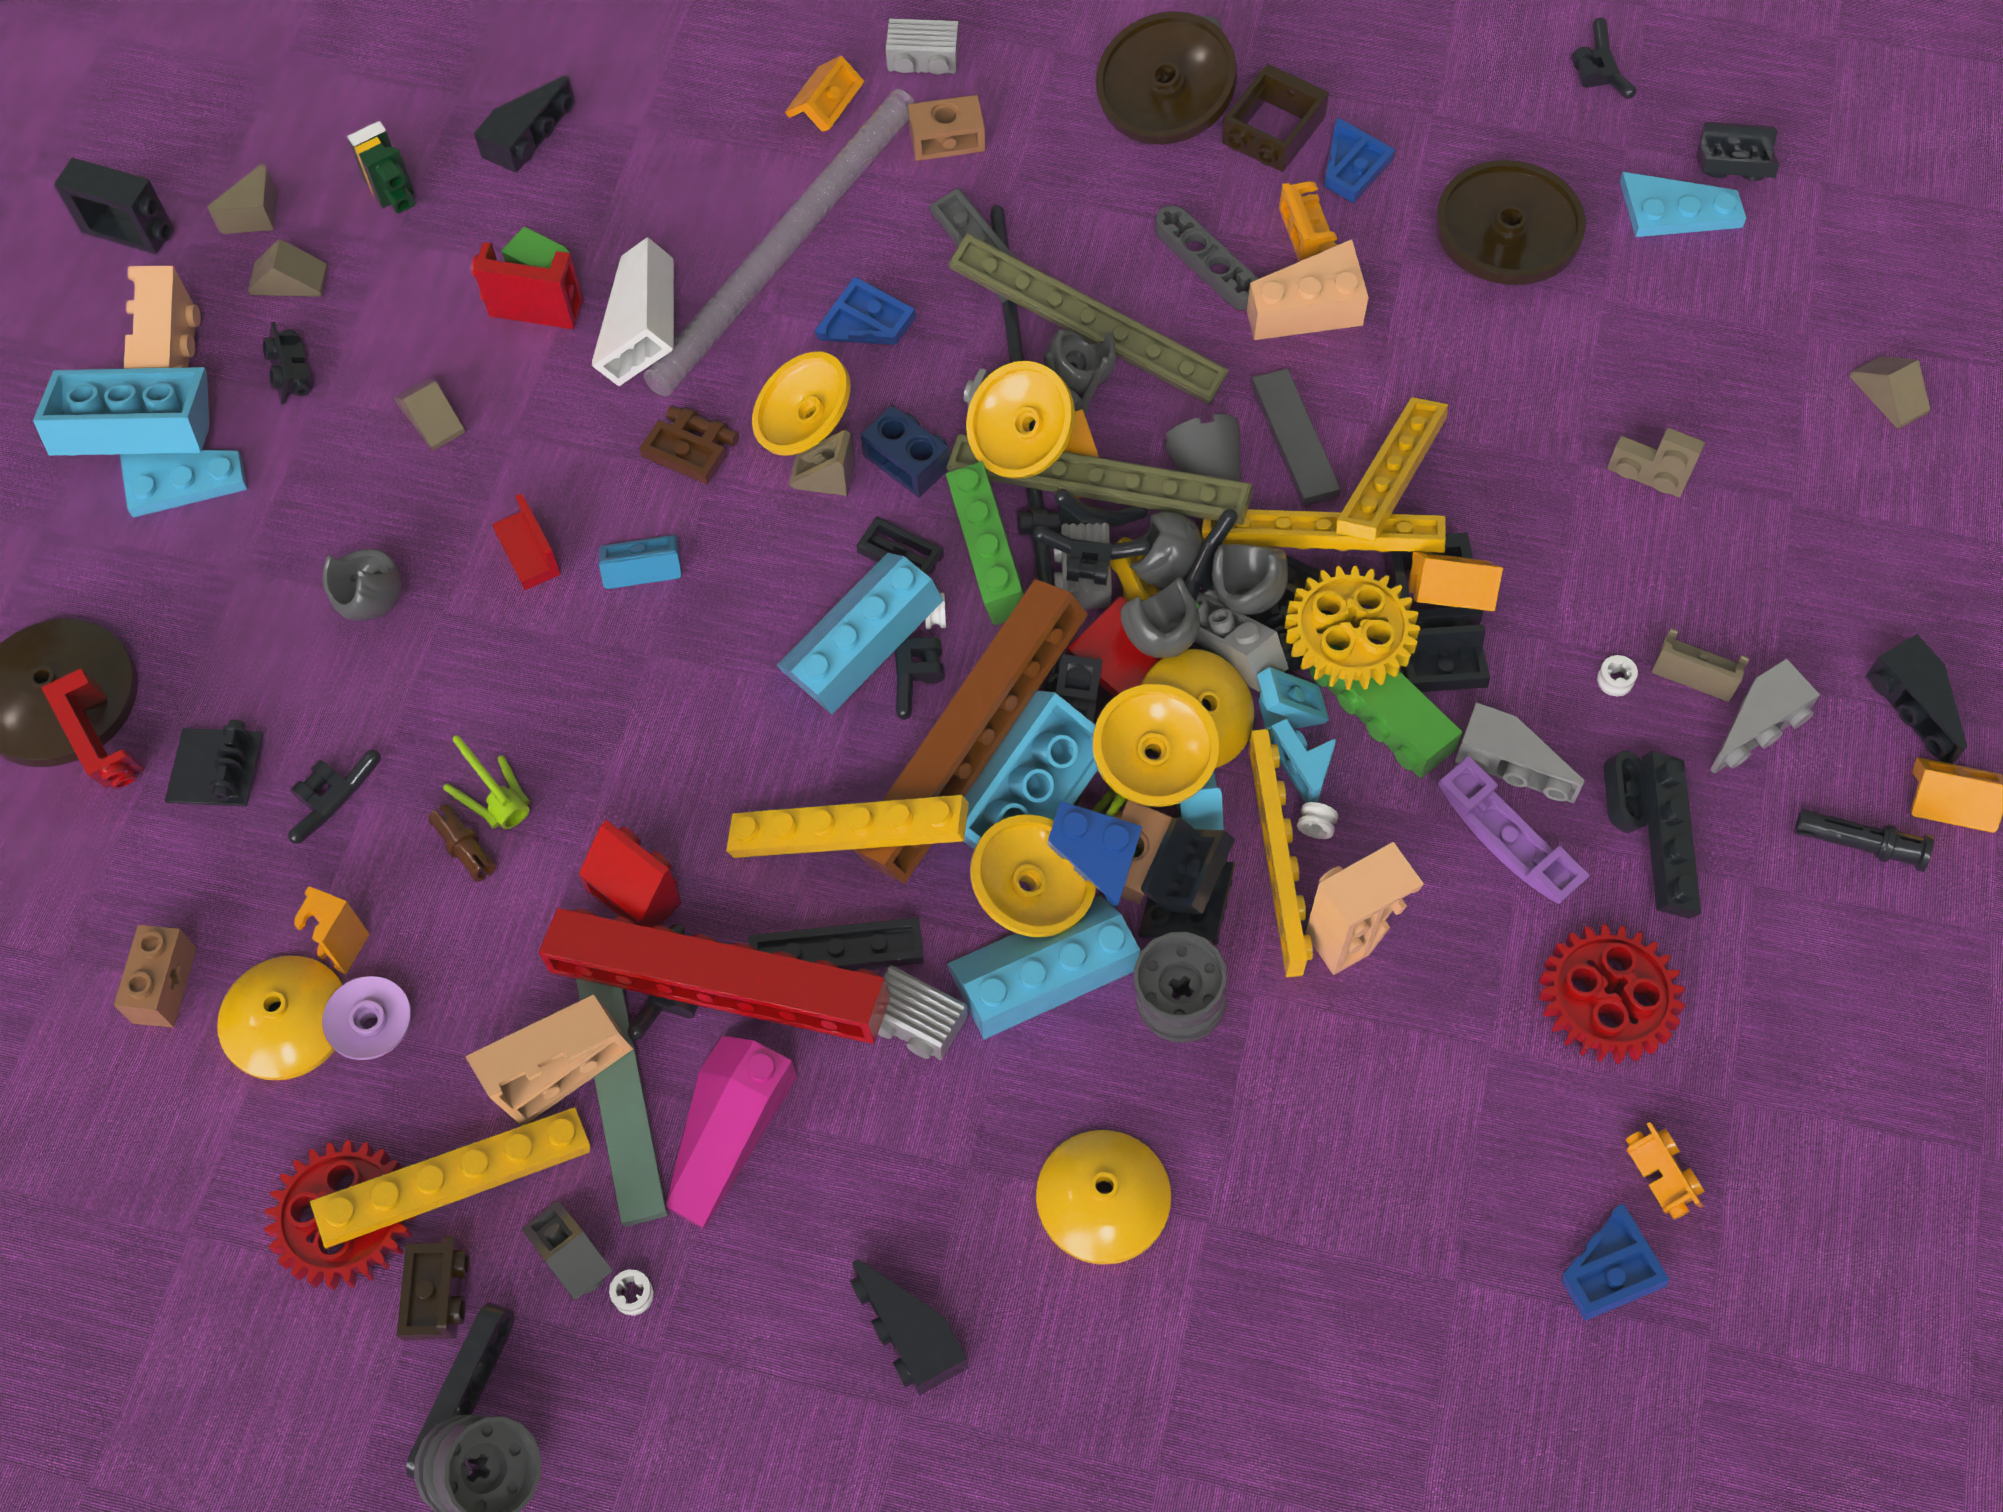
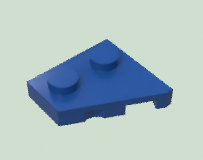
M1338 118L1335 122L1324 187L1354 204L1394 160L1396 149Z
M854 276L814 332L817 339L821 341L897 345L917 317V314L913 307Z
M1060 801L1047 845L1062 859L1068 860L1073 865L1074 870L1085 881L1089 880L1106 896V900L1111 905L1118 907L1142 826Z
M1623 1203L1614 1209L1609 1220L1586 1244L1582 1254L1576 1257L1563 1273L1561 1281L1584 1321L1665 1288L1670 1279Z

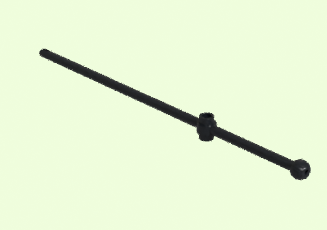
M995 205L991 208L990 214L992 230L1009 249L1004 209L999 205ZM1007 300L1002 303L1009 361L1010 363L1024 361L1017 304ZM1033 421L1029 425V431L1033 430ZM1026 487L1029 512H1018V534L1029 535L1030 539H1033L1038 580L1055 586L1050 548L1048 545L1036 541L1033 537V531L1038 526H1044L1059 533L1058 511L1048 512L1047 508H1044L1042 490ZM1061 656L1050 670L1051 676L1047 679L1044 688L1046 692L1056 693Z

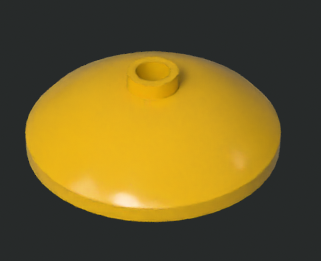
M825 352L805 353L782 365L765 383L755 402L752 414V428L757 441L771 453L788 456L807 451L825 440L841 421L848 405L851 384L846 367L836 357Z
M1017 361L996 369L980 384L969 405L966 430L968 442L974 456L979 462L983 461L986 469L1006 478L1022 479L1043 472L1056 462L1069 443L1075 420L1073 398L1065 381L1055 371L1040 363ZM1033 420H1035L1036 424L1034 429L1032 431H1029L1030 423Z
M1188 649L1176 657L1162 658L1147 672L1141 685H1168L1187 692L1201 704L1203 698L1210 702L1211 710L1208 712L1215 723L1219 737V756L1215 769L1229 763L1240 754L1246 746L1253 729L1254 704L1247 683L1232 664L1214 653ZM1152 749L1159 756V753L1155 749Z
M1145 684L1123 691L1105 706L1095 725L1092 750L1099 773L1116 793L1137 804L1163 807L1178 804L1191 798L1206 785L1217 764L1219 737L1211 715L1196 698L1172 686ZM1147 749H1155L1160 757L1150 759L1146 756L1145 751Z
M1016 815L1005 818L991 826L983 834L974 849L970 863V877L975 896L980 905L998 924L1024 936L1049 937L1067 931L1082 919L1093 902L1096 886L1089 880L1085 881L1074 870L1073 865L1068 860L1062 859L1047 845L1054 820L1038 815ZM1019 882L1027 883L1031 891L1023 890Z
M280 956L263 961L250 968L230 987L219 1010L217 1023L218 1037L225 1054L240 1070L253 1077L265 1080H287L314 1070L324 1063L335 1051L324 1035L322 1017L328 1000L343 985L342 982L326 965L304 956ZM274 1002H281L280 1007L276 1011L269 1012V1007Z
M1088 1131L1066 1140L1047 1158L1037 1182V1211L1048 1236L1067 1254L1081 1261L1093 1264L1121 1263L1142 1254L1161 1235L1168 1220L1171 1207L1170 1182L1159 1158L1140 1140L1117 1131ZM1106 1181L1112 1185L1113 1190L1108 1194H1102L1098 1192L1096 1185L1099 1182Z

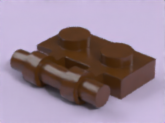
M671 405L667 410L666 418L674 423L671 425L658 420L639 447L641 456L708 485L727 456L725 447L720 446V444L723 442L734 447L739 440V433L729 429L728 425L722 421L715 419L712 422L700 417L698 411L685 407L681 409ZM694 430L704 435L701 438L690 432Z

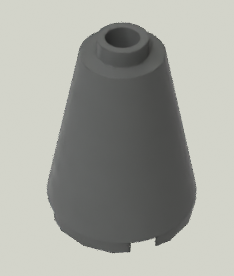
M1214 414V422L1203 424L1200 417L1183 422L1166 433L1167 441L1164 440L1165 449L1177 471L1241 482L1240 426L1236 417L1227 414Z

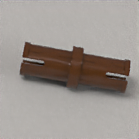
M449 804L439 806L444 813L443 818L434 809L428 817V822L446 842L448 853L452 857H458L475 882L485 880V877L480 872L482 869L488 877L495 872L497 865L479 845V838L474 830L464 826Z

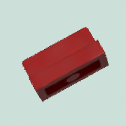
M520 493L515 495L520 512L493 523L492 527L524 590H527L561 574L548 541L523 494Z

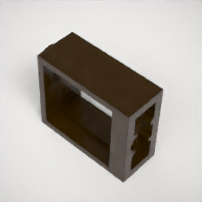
M1267 64L1224 118L1222 143L1235 151L1260 161L1266 166H1271L1284 172L1324 120L1329 92ZM1264 102L1270 103L1302 119L1285 142L1247 124Z

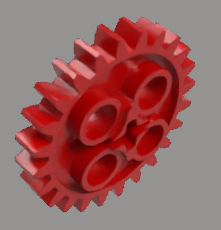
M1603 924L1596 936L1593 930L1586 926L1581 933V939L1573 932L1570 933L1565 941L1566 945L1558 943L1552 952L1554 956H1548L1544 964L1548 971L1542 973L1539 983L1547 987L1543 988L1540 992L1539 1000L1551 1003L1546 1006L1543 1016L1557 1017V1021L1551 1030L1558 1032L1565 1029L1569 1033L1564 1042L1566 1046L1576 1040L1581 1042L1580 1055L1582 1056L1590 1048L1596 1049L1598 1062H1602L1608 1052H1612L1616 1064L1622 1062L1626 1052L1636 1062L1643 1055V1049L1650 1055H1653L1659 1048L1658 1042L1666 1044L1672 1036L1669 1030L1675 1031L1681 1022L1675 1015L1681 1014L1685 1004L1676 999L1681 997L1685 987L1672 984L1679 976L1680 971L1675 969L1666 970L1665 966L1671 956L1668 954L1657 957L1654 954L1658 946L1656 941L1647 947L1642 945L1643 933L1640 931L1633 939L1626 938L1625 926L1621 925L1616 935H1611L1607 924ZM1607 960L1618 961L1623 966L1624 971H1617L1611 968ZM1579 980L1584 982L1590 991L1582 992L1577 990L1571 981ZM1634 994L1645 996L1650 1001L1651 1006L1639 1004L1635 1000ZM1606 1015L1615 1022L1616 1028H1609L1603 1025L1598 1016ZM1629 1019L1636 1022V1024H1632Z
M350 1140L345 1141L341 1152L338 1151L332 1142H328L326 1155L320 1156L314 1149H310V1163L307 1165L295 1159L293 1165L297 1173L293 1177L287 1174L279 1176L282 1182L287 1185L284 1191L272 1190L270 1192V1195L279 1202L278 1206L265 1209V1214L271 1219L276 1220L275 1223L265 1227L264 1231L270 1237L277 1238L269 1245V1249L276 1255L282 1254L277 1262L285 1269L292 1267L291 1274L299 1281L307 1276V1282L313 1287L317 1288L325 1278L326 1285L332 1290H336L341 1277L351 1288L356 1285L358 1273H362L370 1281L373 1280L372 1266L375 1264L389 1269L390 1265L385 1256L388 1252L399 1255L403 1253V1250L396 1241L398 1237H412V1233L403 1223L415 1220L417 1216L345 1241L343 1248L331 1255L328 1254L329 1248H324L315 1217L301 1223V1217L303 1212L311 1207L310 1201L337 1192L339 1181L347 1175H354V1180L349 1186L351 1187L402 1169L403 1167L396 1159L388 1162L390 1156L382 1148L374 1154V1149L367 1142H364L357 1152L356 1146ZM315 1236L314 1241L309 1243V1238Z

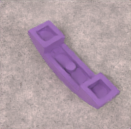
M1470 756L1466 757L1438 782L1439 787L1452 807L1478 839L1514 874L1548 899L1560 904L1590 877L1560 845L1553 850L1495 792L1498 784Z

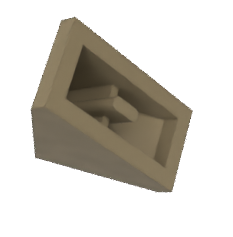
M261 163L207 206L221 233L231 234L274 230L277 189L267 167Z
M279 239L255 261L248 292L250 295L322 297L328 272L327 263Z
M1880 356L1851 371L1849 375L1897 429L1927 415L1930 411L1922 371L1917 359Z
M425 379L394 397L397 405L432 451L465 433L462 424L436 381Z
M843 430L823 440L815 447L796 454L788 485L799 490L847 496L855 465L851 433Z

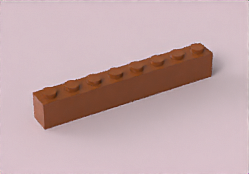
M1036 579L1033 581L882 801L954 795L966 796L1088 616L1071 592ZM932 844L852 850L871 868L905 885Z

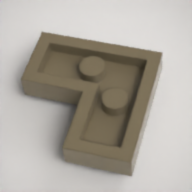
M1667 428L1658 450L1620 436L1607 469L1618 473L1624 478L1633 479L1654 487L1659 492L1669 493L1680 498L1705 442L1671 428Z

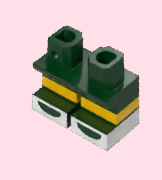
M378 121L348 135L347 138L362 178L380 206L385 208L391 205L396 214L414 207L415 202L412 196L414 190L401 153L397 148L391 146L387 131L381 122Z

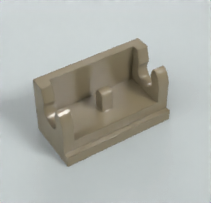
M1670 628L1651 673L1730 702L1745 673L1743 670L1750 657L1741 654L1736 663L1676 640L1675 638L1679 630Z

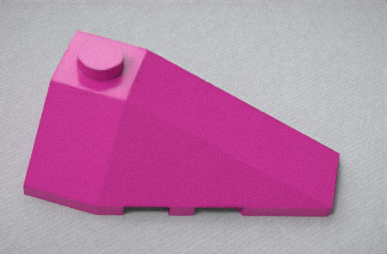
M721 1036L698 1073L666 1201V1208L705 1230L796 1081L797 1075L792 1060L754 1040Z

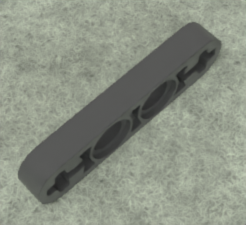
M1178 206L1161 208L1157 212L1155 221V232L1158 238L1230 306L1238 310H1247L1249 294L1246 291L1249 290L1250 283L1258 280V278L1184 209ZM1196 241L1202 243L1205 248L1200 251H1191L1186 245ZM1214 264H1224L1229 270L1226 273L1218 274L1211 271L1210 267Z

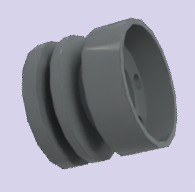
M1170 932L1153 939L1140 952L1134 967V986L1137 1010L1144 1025L1157 1037L1173 1043L1194 1042L1208 1036L1221 1023L1227 1008L1226 965L1219 950L1201 936L1189 932ZM1184 990L1189 991V997L1182 995L1178 1000L1174 999V992L1182 994Z
M454 1415L434 1426L422 1440L415 1457L414 1481L421 1499L434 1512H521L534 1496L541 1478V1454L535 1437L522 1423L505 1416ZM467 1459H468V1463H467V1464L472 1468V1471H471L470 1474H469V1469H468V1467L465 1466V1462H466Z

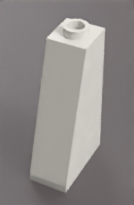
M648 237L621 255L592 359V366L618 386L674 350V261L668 253Z

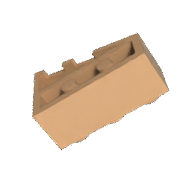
M1352 239L1250 283L1247 315L1254 340L1363 326L1369 297Z
M128 266V278L133 280L135 284L134 300L127 301L126 312L134 314L133 335H125L124 369L188 368L189 359L195 354V327H199L201 322L199 307L193 304L174 266Z
M1392 842L1345 869H1342L1341 866L1335 867L1320 878L1305 935H1310L1312 945L1332 974L1335 975L1370 955L1390 929L1386 919L1392 911L1396 915L1401 914L1407 907L1402 898L1411 893L1418 892L1424 883L1396 844Z
M593 994L465 1057L488 1096L523 1126L629 1053L633 1048L608 1009Z

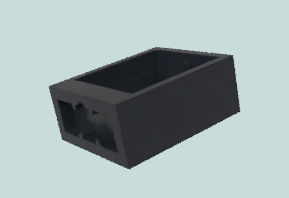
M71 158L53 184L81 233L157 255L163 244L169 240L174 229L149 179Z
M1468 532L1446 534L1445 552H1431V554L1473 559ZM1389 551L1384 554L1386 575L1389 576L1388 588L1391 589L1398 585L1403 587L1399 599L1409 597L1405 571L1412 568L1413 552ZM1410 607L1409 610L1418 611L1415 625L1427 628L1451 627L1460 624L1480 625L1483 617V610L1462 607L1411 610Z

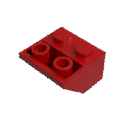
M606 819L601 824L578 873L586 891L618 917L627 918L636 925L653 928L655 925H661L681 904L676 889L678 882L670 872L672 865L658 851L653 850L649 853L640 846L641 841L629 828L621 826L618 829Z

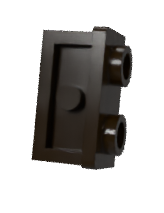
M455 1236L445 1237L444 1243L406 1244L397 1337L401 1340L457 1339L458 1324L464 1323L466 1315L465 1297L460 1296L462 1278H467L469 1274L470 1255L469 1251L464 1250L465 1247Z

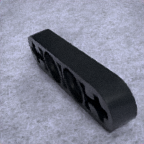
M488 1302L479 1311L410 1452L406 1465L408 1477L414 1479L415 1457L422 1440L436 1424L454 1415H470L473 1413L513 1328V1310Z

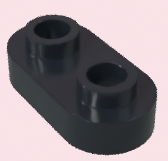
M1621 751L1609 757L1604 763L1607 813L1609 820L1615 827L1625 833H1632L1648 824L1642 763L1634 753Z

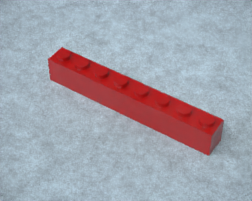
M557 908L538 952L549 973L870 1044H875L890 1000L884 977H880V975L871 970H846L825 960H817L815 963L804 961L783 951H777L774 954L762 952L745 943L738 942L733 945L720 943L703 934H694L693 937L678 934L672 929L661 925H655L653 928L636 925L633 921L624 917H614L613 919L599 917L581 908H576L574 911Z

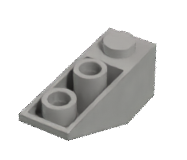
M1199 592L1196 602L1200 606L1198 609L1200 627L1195 640L1199 646L1205 651L1214 653L1232 664L1247 685L1258 692L1261 691L1257 674L1269 667L1282 672L1289 669L1276 631L1243 614L1232 611L1226 605Z
M1788 659L1755 678L1710 769L1714 774L1726 766H1729L1731 769L1738 767L1750 757L1751 750L1759 745L1763 749L1769 747L1782 736V730L1790 725L1796 729L1813 716L1814 712L1811 708L1820 694Z
M1476 702L1455 762L1461 763L1466 757L1470 756L1486 773L1502 778L1512 786L1528 787L1544 793L1552 800L1568 801L1574 804L1585 780L1517 716Z

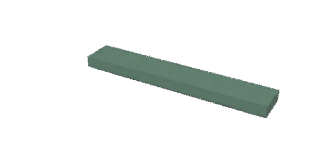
M576 979L580 1001L594 994L608 1009L633 1048L629 1053L594 1076L621 1224L624 1227L666 1217L668 1212L635 1043L628 1036V1028L631 1023L624 989Z

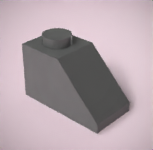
M558 1200L521 1228L574 1300H577L583 1294L596 1290L602 1284L604 1277L613 1271Z

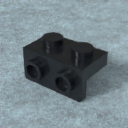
M1705 122L1696 155L1702 172L1714 178H1725L1727 175H1741L1745 179L1753 181L1763 180L1764 177L1776 178L1779 163L1773 148L1777 129L1774 126Z
M1460 624L1451 627H1420L1418 638L1415 639L1418 641L1415 652L1411 654L1408 666H1402L1403 675L1421 692L1488 688L1490 674L1483 649L1486 634L1484 625Z
M1172 818L1143 881L1141 891L1167 912L1203 914L1221 870L1227 861L1235 838L1225 830L1194 829L1182 818Z

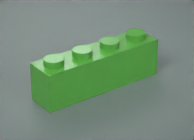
M981 461L946 473V477L982 599L994 626L1006 622L1025 592L991 481L984 463Z
M1337 645L1329 646L1334 650H1344L1342 647ZM1312 666L1308 669L1314 679L1316 668ZM1400 671L1397 677H1392L1386 673L1383 685H1379L1373 678H1370L1368 689L1365 690L1362 688L1359 680H1353L1351 689L1346 690L1343 679H1338L1333 687L1329 686L1330 676L1324 674L1317 680L1314 679L1318 685L1327 687L1337 697L1339 704L1347 713L1355 714L1366 725V729L1371 737L1378 742H1383L1394 753L1396 760L1404 769L1412 770L1420 779L1457 749L1462 731Z

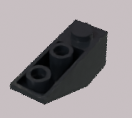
M565 75L495 108L474 132L481 158L517 173L524 163L532 158L534 151L543 140L552 134L554 127L562 117L571 111L575 99L569 77Z
M1916 634L1881 654L1866 676L1871 681L1873 688L1883 695L1898 711L1901 720L1906 725L1911 726L1926 743L1929 752L1942 762L1954 764L1967 748V743L1947 670L1941 659Z
M860 1260L852 1262L856 1277L849 1281L861 1305L870 1301L877 1315V1318L871 1320V1323L882 1345L885 1346L890 1342L892 1343L899 1357L892 1364L905 1388L913 1384L920 1396L968 1369L967 1358L944 1316Z

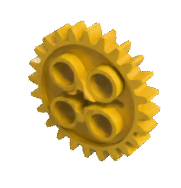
M1337 566L1335 576L1332 578L1327 572L1322 570L1320 571L1318 582L1308 578L1305 590L1297 588L1294 601L1289 602L1284 628L1288 629L1286 643L1293 644L1291 656H1304L1301 669L1304 670L1314 666L1316 668L1315 680L1321 678L1324 674L1329 675V686L1331 687L1336 684L1338 679L1344 680L1346 690L1351 689L1353 680H1359L1364 690L1368 689L1370 678H1373L1379 685H1383L1386 673L1392 677H1397L1400 665L1407 667L1411 654L1415 652L1418 642L1415 639L1418 638L1420 626L1415 625L1418 611H1409L1412 598L1399 599L1403 587L1398 585L1391 589L1388 588L1389 576L1387 575L1379 581L1374 580V569H1370L1364 577L1359 575L1357 566H1353L1350 575H1345L1342 568ZM1361 605H1369L1372 606L1374 609H1366L1363 608ZM1327 610L1332 612L1333 615H1326L1320 611ZM1377 639L1384 644H1374L1370 640ZM1337 645L1342 647L1344 650H1334L1329 646Z

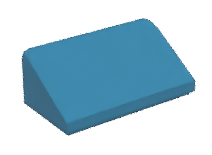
M677 535L599 547V568L604 588L612 589L679 579L681 577V564Z

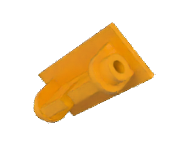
M1649 1122L1647 1126L1651 1131L1650 1135L1644 1137L1643 1133L1639 1131L1625 1139L1629 1145L1626 1151L1630 1154L1644 1178L1657 1170H1660L1663 1175L1660 1179L1649 1184V1187L1665 1214L1670 1213L1672 1218L1676 1220L1690 1212L1686 1204L1694 1201L1699 1208L1704 1207L1698 1196L1704 1193L1705 1190L1691 1168L1682 1171L1674 1158V1155L1679 1153L1680 1150L1666 1128L1658 1132L1656 1127Z

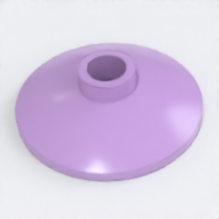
M377 976L356 978L338 988L328 1000L322 1017L323 1032L329 1044L339 1054L355 1060L375 1059L392 1051L404 1039L411 1023V1006L404 991L391 980ZM367 1019H378L377 1024L372 1028H363Z

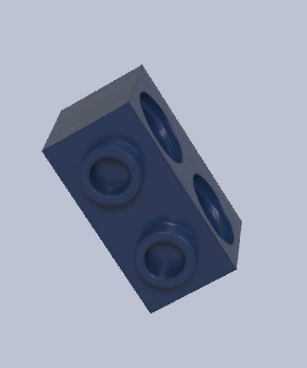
M894 406L889 407L861 433L863 456L919 498L948 471L946 467L949 461V447L945 440L937 434H930L920 426L911 414H903Z

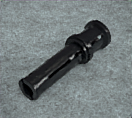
M1801 808L1794 833L1797 835L1813 837L1873 853L1875 858H1878L1881 862H1887L1890 859L1914 865L1915 870L1924 872L1927 868L1934 845L1933 835L1925 834L1923 837L1900 832L1897 831V827L1894 825H1884L1882 828L1872 827L1820 814L1805 808Z

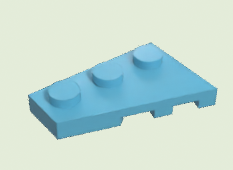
M1622 172L1619 182L1635 237L1743 228L1746 215L1738 190Z
M202 450L201 453L120 454L127 509L132 517L248 490L243 459L238 451Z

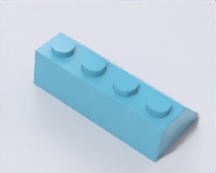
M205 367L53 370L33 422L49 456L201 453L209 430L207 372Z
M887 553L777 664V667L832 715L944 600L933 580L906 557Z
M1037 690L965 796L969 805L963 842L972 849H975L983 834L995 823L1005 818L1016 815H1038L1055 820L1060 801L1073 805L1098 770L1092 750L1095 724L1058 694Z
M1100 895L1093 899L1090 908L1082 919L1065 932L1049 937H1030L1015 933L949 962L947 967L984 1040L1134 972V967L1141 950L1121 913Z

